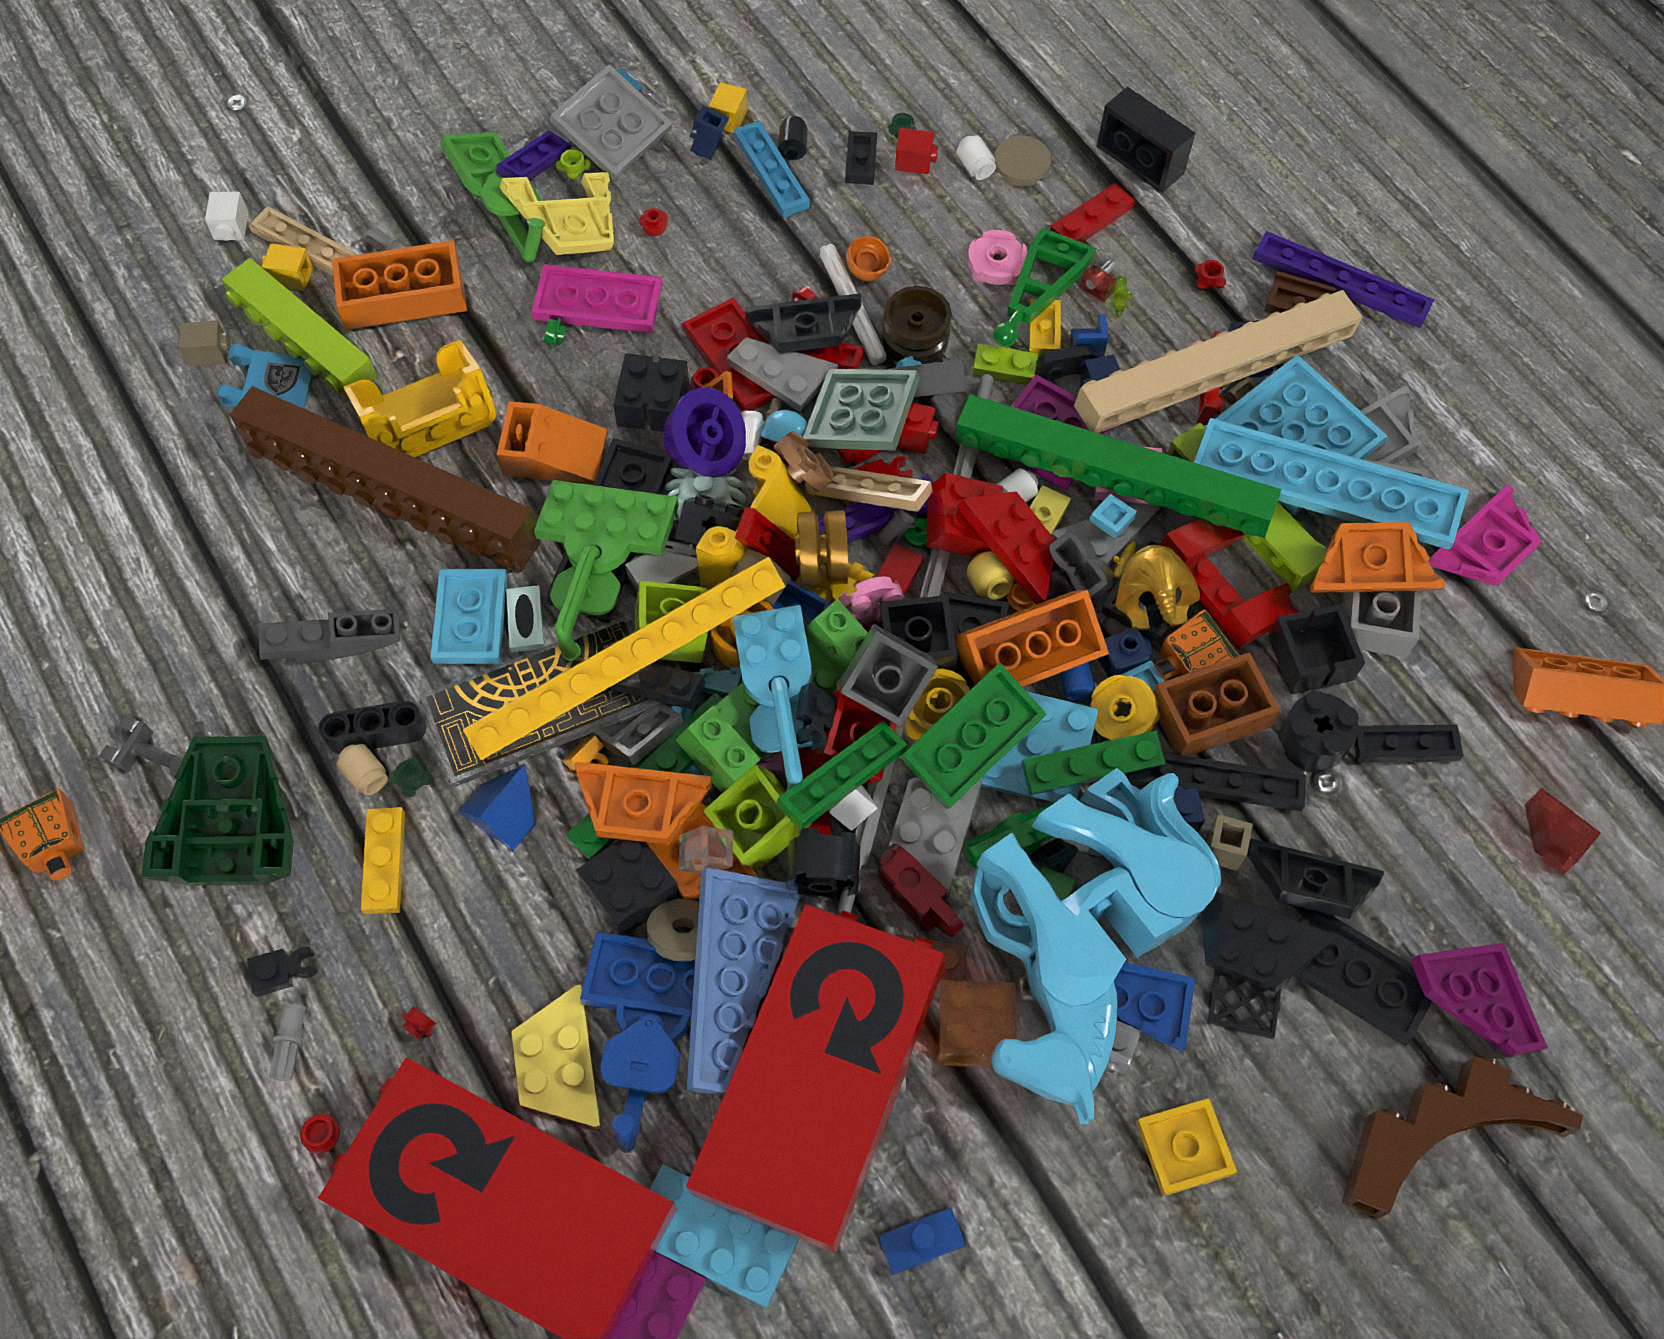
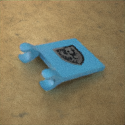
M239 344L230 346L228 353L232 357V364L235 366L249 365L243 391L229 385H221L217 394L221 398V405L237 406L251 386L305 409L313 374L307 369L301 356L295 359L290 354L256 351Z

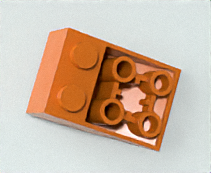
M508 401L497 451L502 475L594 484L601 468L607 429L541 404Z

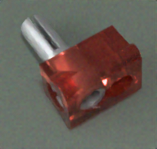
M1108 260L1101 268L1093 264L1089 269H1086L1079 287L1105 302L1114 292L1118 280L1109 274L1116 268L1115 261Z

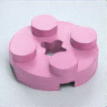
M1004 230L984 232L981 238L976 241L974 239L969 246L968 266L972 271V277L977 282L995 285H1014L1018 281L1028 250L1024 243L1021 245L1016 240V235ZM995 254H1000L1003 260H994L993 258Z
M884 576L862 581L855 585L856 592L848 597L845 591L838 599L855 619L863 625L875 620L881 623L880 602L903 600L904 595L897 581L893 583L890 577Z

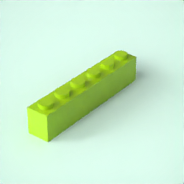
M251 258L222 278V282L227 290L224 293L227 300L235 308L240 306L244 309L246 316L255 325L260 323L273 341L280 340L293 358L296 359L301 356L307 369L315 376L321 375L327 386L334 393L340 392L348 398L343 386L358 380L373 381L377 378L369 357Z
M1199 423L1171 442L1168 455L1194 462L1206 428ZM1277 501L1265 538L1249 535L1243 537V540L1284 583L1290 585L1294 593L1315 578L1327 551L1320 542H1316L1305 530L1299 520L1294 519L1283 508L1280 501Z

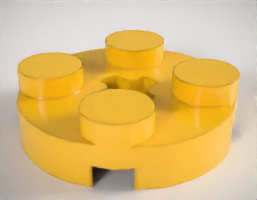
M1124 675L1111 676L1102 681L1095 688L1091 696L1093 698L1091 707L1099 709L1094 729L1108 740L1151 732L1160 718L1156 694L1148 684L1136 677ZM1121 701L1126 705L1132 704V708L1129 710L1130 714L1127 717L1123 715L1117 717L1115 714L1119 710L1117 704Z

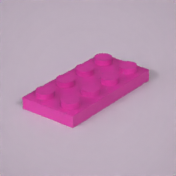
M543 264L531 311L533 320L548 321L549 318L558 321V318H561V323L653 333L663 280L662 277Z

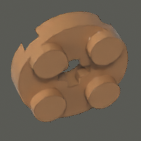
M791 431L774 445L775 450L789 463L790 466L787 468V471L795 481L801 483L805 480L813 490L819 493L832 481L833 472L819 452L814 455L807 448L811 445L809 441L798 433Z

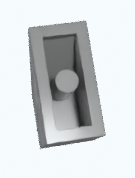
M665 551L663 556L638 554L625 564L628 581L636 593L638 592L640 580L694 586L700 582L697 558Z

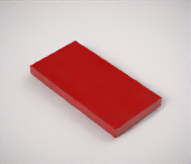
M734 297L681 323L683 332L709 367L714 369L719 375L725 371L731 373L733 399L742 411H754L771 402L772 398H777L727 365V356L746 337L769 344L746 321L745 312Z

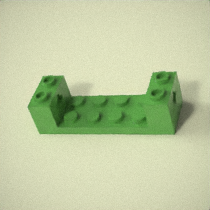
M839 599L833 602L805 628L812 668L811 684L829 693L837 690V682L868 634ZM743 682L718 704L713 705L675 740L706 776H712V783L721 793L734 784L767 754L758 750L753 744L749 719L760 703L748 695Z

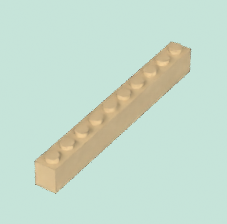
M1343 290L1333 294L1326 293L1309 303H1299L1285 312H1274L1266 319L1258 322L1250 321L1241 328L1231 332L1223 331L1214 338L1204 342L1196 341L1188 348L1177 352L1175 350L1169 351L1161 358L1152 361H1142L1136 367L1126 371H1115L1109 377L1099 381H1088L1080 388L1074 407L1088 429L1092 432L1100 433L1289 361L1297 354L1302 356L1352 337L1363 317Z

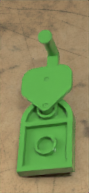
M497 133L442 135L440 145L464 186L470 192L479 196L485 207L491 213L498 216L526 263L534 262L545 222L538 218L529 219L527 221L529 225L527 233L517 216L521 213L501 191L499 186L503 177L496 173V167L499 162L509 157L510 154ZM531 186L537 200L542 201L536 189Z

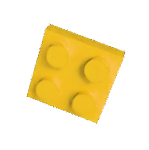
M1209 1098L1146 1116L1136 1121L1163 1197L1238 1173Z

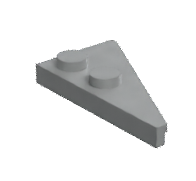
M1141 503L1128 505L1137 511L1135 519L1116 539L1091 523L1090 519L1055 530L1052 536L1057 540L1067 531L1083 534L1094 546L1097 558L1109 566L1113 562L1112 559L1115 555L1119 556L1165 507Z

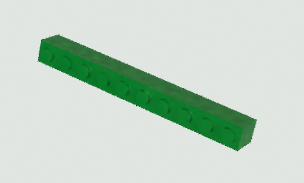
M971 394L957 422L956 442L967 448L983 450L999 458H1008L1021 462L1031 468L1044 469L1060 477H1069L1082 481L1092 487L1105 488L1121 496H1130L1146 501L1153 506L1166 507L1178 511L1185 516H1194L1210 521L1217 526H1227L1242 531L1249 536L1265 538L1282 490Z

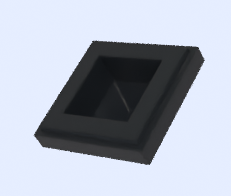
M1056 838L1030 856L1033 861L1063 873L1078 852L1077 846Z

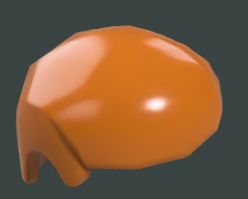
M868 235L855 238L846 252V263L848 270L855 278L865 282L874 281L886 273L891 263V256L889 255L888 247L879 238Z

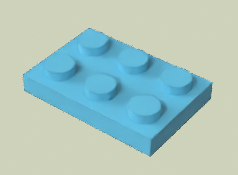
M439 569L430 657L433 664L501 663L508 577L506 569Z

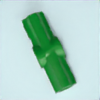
M1057 801L1051 802L1026 815L1023 813L1011 815L1002 820L996 826V829L965 842L964 849L972 868L977 869L978 866L976 864L984 851L1011 833L1014 834L1019 846L1027 855L1035 851L1041 843L1054 838L1033 828L1032 825L1042 811Z

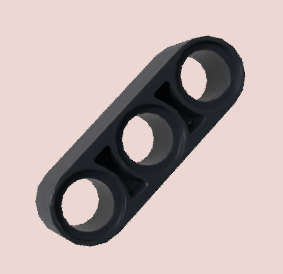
M398 701L329 713L319 722L318 730L328 748L332 752L340 754L344 748L352 744H364L371 750L413 743L424 736L427 726L415 703L411 701ZM414 718L410 724L401 725L406 719ZM379 724L375 730L367 731L371 725ZM344 730L340 736L332 737L336 731Z

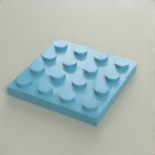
M1298 354L1215 418L1220 421L1361 460L1383 445L1387 439V435ZM1281 502L1283 508L1291 516H1294L1302 509L1301 507Z

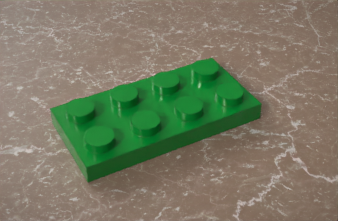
M999 663L899 757L944 807L948 809L1036 726L1047 713L1005 667Z

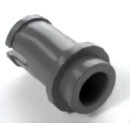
M896 508L892 519L877 535L885 545L893 547L909 528L916 526L915 521L918 517L914 511Z

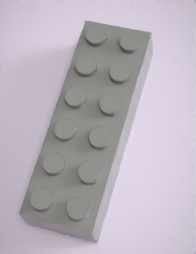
M1363 459L1364 461L1428 478V470ZM1418 541L1419 545L1424 547V543ZM1422 591L1344 592L1343 609L1360 650L1407 658L1419 640Z

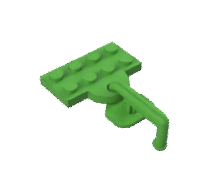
M558 480L552 481L534 533L536 539L564 542L566 554L573 567L557 575L550 594L553 605L561 610L554 631L561 648V655L565 660H577L581 654V648L574 642L572 630L578 613L603 615L614 608L621 586L611 570L624 563L630 552L663 556L679 507L678 497Z

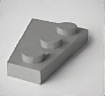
M747 337L727 356L728 366L799 412L821 391L828 370L838 369V364L794 351L779 353L772 345Z

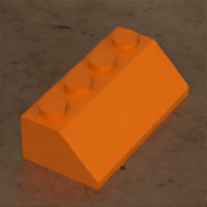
M1088 590L1069 592L954 635L963 668L974 684H977L999 663L1024 687L1109 654Z
M1517 647L1513 649L1514 696L1524 709L1535 713H1544L1545 709L1558 711L1563 716L1572 718L1579 717V714L1591 715L1594 719L1603 722H1613L1614 719H1620L1639 727H1647L1648 723L1662 725L1664 720V678L1651 666Z

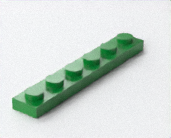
M715 692L637 768L686 773L695 762L675 740L713 705L718 704L723 698ZM589 813L566 834L567 840L589 860L617 840L614 838L597 837Z

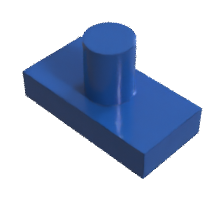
M951 1207L881 1234L878 1237L892 1276L966 1246Z

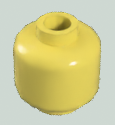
M993 551L977 554L967 566V578L976 594L981 598L1001 599L1011 590L1014 577Z

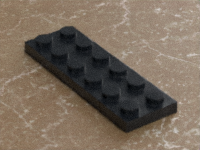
M613 438L593 485L661 494L674 459L665 451ZM566 551L545 597L548 605L554 606L550 594L557 575L573 567ZM630 552L624 563L611 570L620 583V593L627 578L625 564L630 562L637 553ZM614 608L603 615L581 614L610 621Z

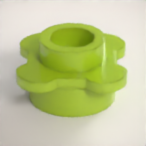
M576 149L563 152L561 160L556 162V169L565 172L568 178L572 180L579 178V175L584 170H589L591 167L590 161L584 159L582 152Z

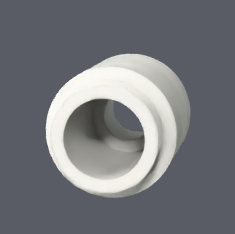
M977 135L967 136L960 141L956 154L972 177H976L977 180L989 177L996 169L995 158L982 138Z
M1021 468L996 484L1003 486V493L1017 491L1025 502L1038 493V480L1035 475Z

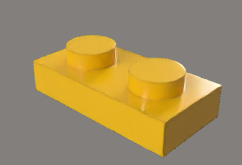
M1030 299L1029 306L1037 299ZM1055 300L1029 324L1028 352L1039 353L1038 356H1041L1048 351L1061 349V300Z

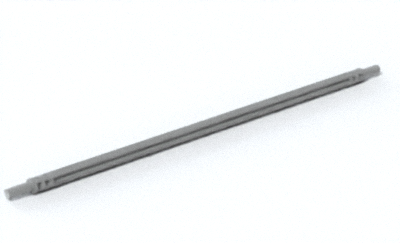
M985 374L982 376L977 397L989 399L994 380L991 375ZM960 444L952 474L971 478L978 449H970ZM931 549L918 598L939 596L951 552ZM905 722L903 723L902 727L897 725L895 729V733L900 738L902 736ZM895 760L885 767L881 781L867 784L866 791L878 809L861 822L854 831L856 842L861 847L859 888L856 894H859ZM848 890L842 891L835 915L840 916L843 910L851 913L856 894L847 896Z

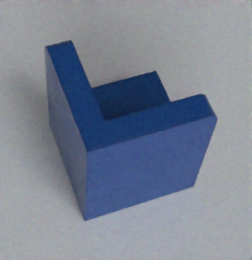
M1099 314L1096 328L1071 329V347L1092 345L1096 350L1098 358L1105 355L1109 339L1106 314Z

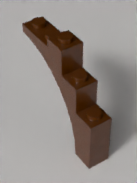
M1474 1056L1462 1064L1454 1094L1452 1089L1444 1084L1436 1082L1425 1083L1414 1091L1406 1121L1403 1120L1404 1117L1401 1114L1388 1109L1376 1110L1366 1117L1342 1203L1379 1219L1391 1212L1399 1189L1416 1162L1437 1142L1444 1138L1472 1128L1495 1125L1537 1128L1566 1137L1580 1130L1583 1115L1572 1111L1571 1107L1564 1102L1537 1097L1527 1087L1516 1084L1508 1085L1511 1070L1501 1067L1500 1063L1493 1058Z

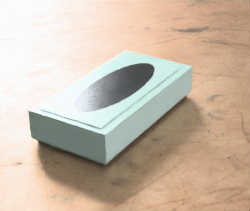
M540 586L506 589L509 647L511 653L545 649Z

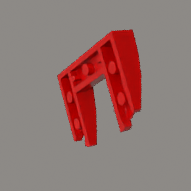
M1199 519L1167 533L1159 545L1172 549L1185 563L1197 583L1200 592L1199 601L1239 649L1269 633L1277 617L1299 613L1298 609L1292 606L1289 597L1292 590L1288 583L1244 601L1208 558L1212 554L1243 539L1246 534L1242 531L1227 526H1217L1210 521Z

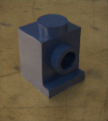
M702 106L694 120V126L690 133V138L694 139L690 151L700 157L712 160L722 140L729 117L706 106Z

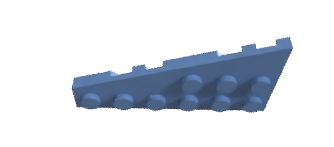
M708 867L701 871L687 1091L721 1096L725 1094L742 1055V1048L748 1032L753 1028L757 1018L755 1014L759 1003L764 998L783 949L782 943L787 929L794 920V911L798 900L803 896L798 894V887L793 885L791 890H789L784 882Z

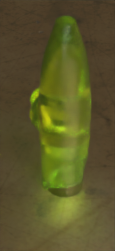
M1124 276L1117 278L1114 293V309L1118 318L1121 317L1124 311L1126 299H1132V293H1127V278Z

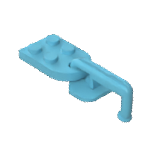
M800 605L733 616L743 684L748 695L760 703L749 719L754 746L762 752L773 753L782 751L788 785L786 792L803 780L798 748L813 745L811 736L808 742L801 745L796 740L797 732L803 728L804 722L796 719L800 689L812 681L811 661Z

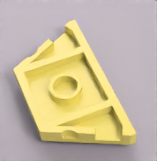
M576 985L511 1031L519 1103L523 1109L537 1113H546L554 1118L564 1121L570 1120L596 1130L601 1129L587 1016L585 1005H581L580 1001L582 986Z

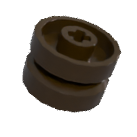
M923 286L905 287L894 292L885 305L882 332L884 349L890 357L899 362L901 359L904 360L905 357L913 356V360L920 361L921 364H929L939 360L946 352L949 342L952 318L949 302L941 293Z

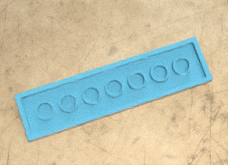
M1210 418L1194 463L1282 489L1278 498L1280 502L1350 522H1409L1417 535V541L1451 550L1454 544L1469 489Z

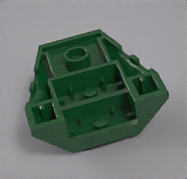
M265 735L193 736L175 776L177 781L169 798L164 800L160 808L162 814L154 831L150 830L145 841L141 877L191 886L265 885L291 876L294 839L267 737Z

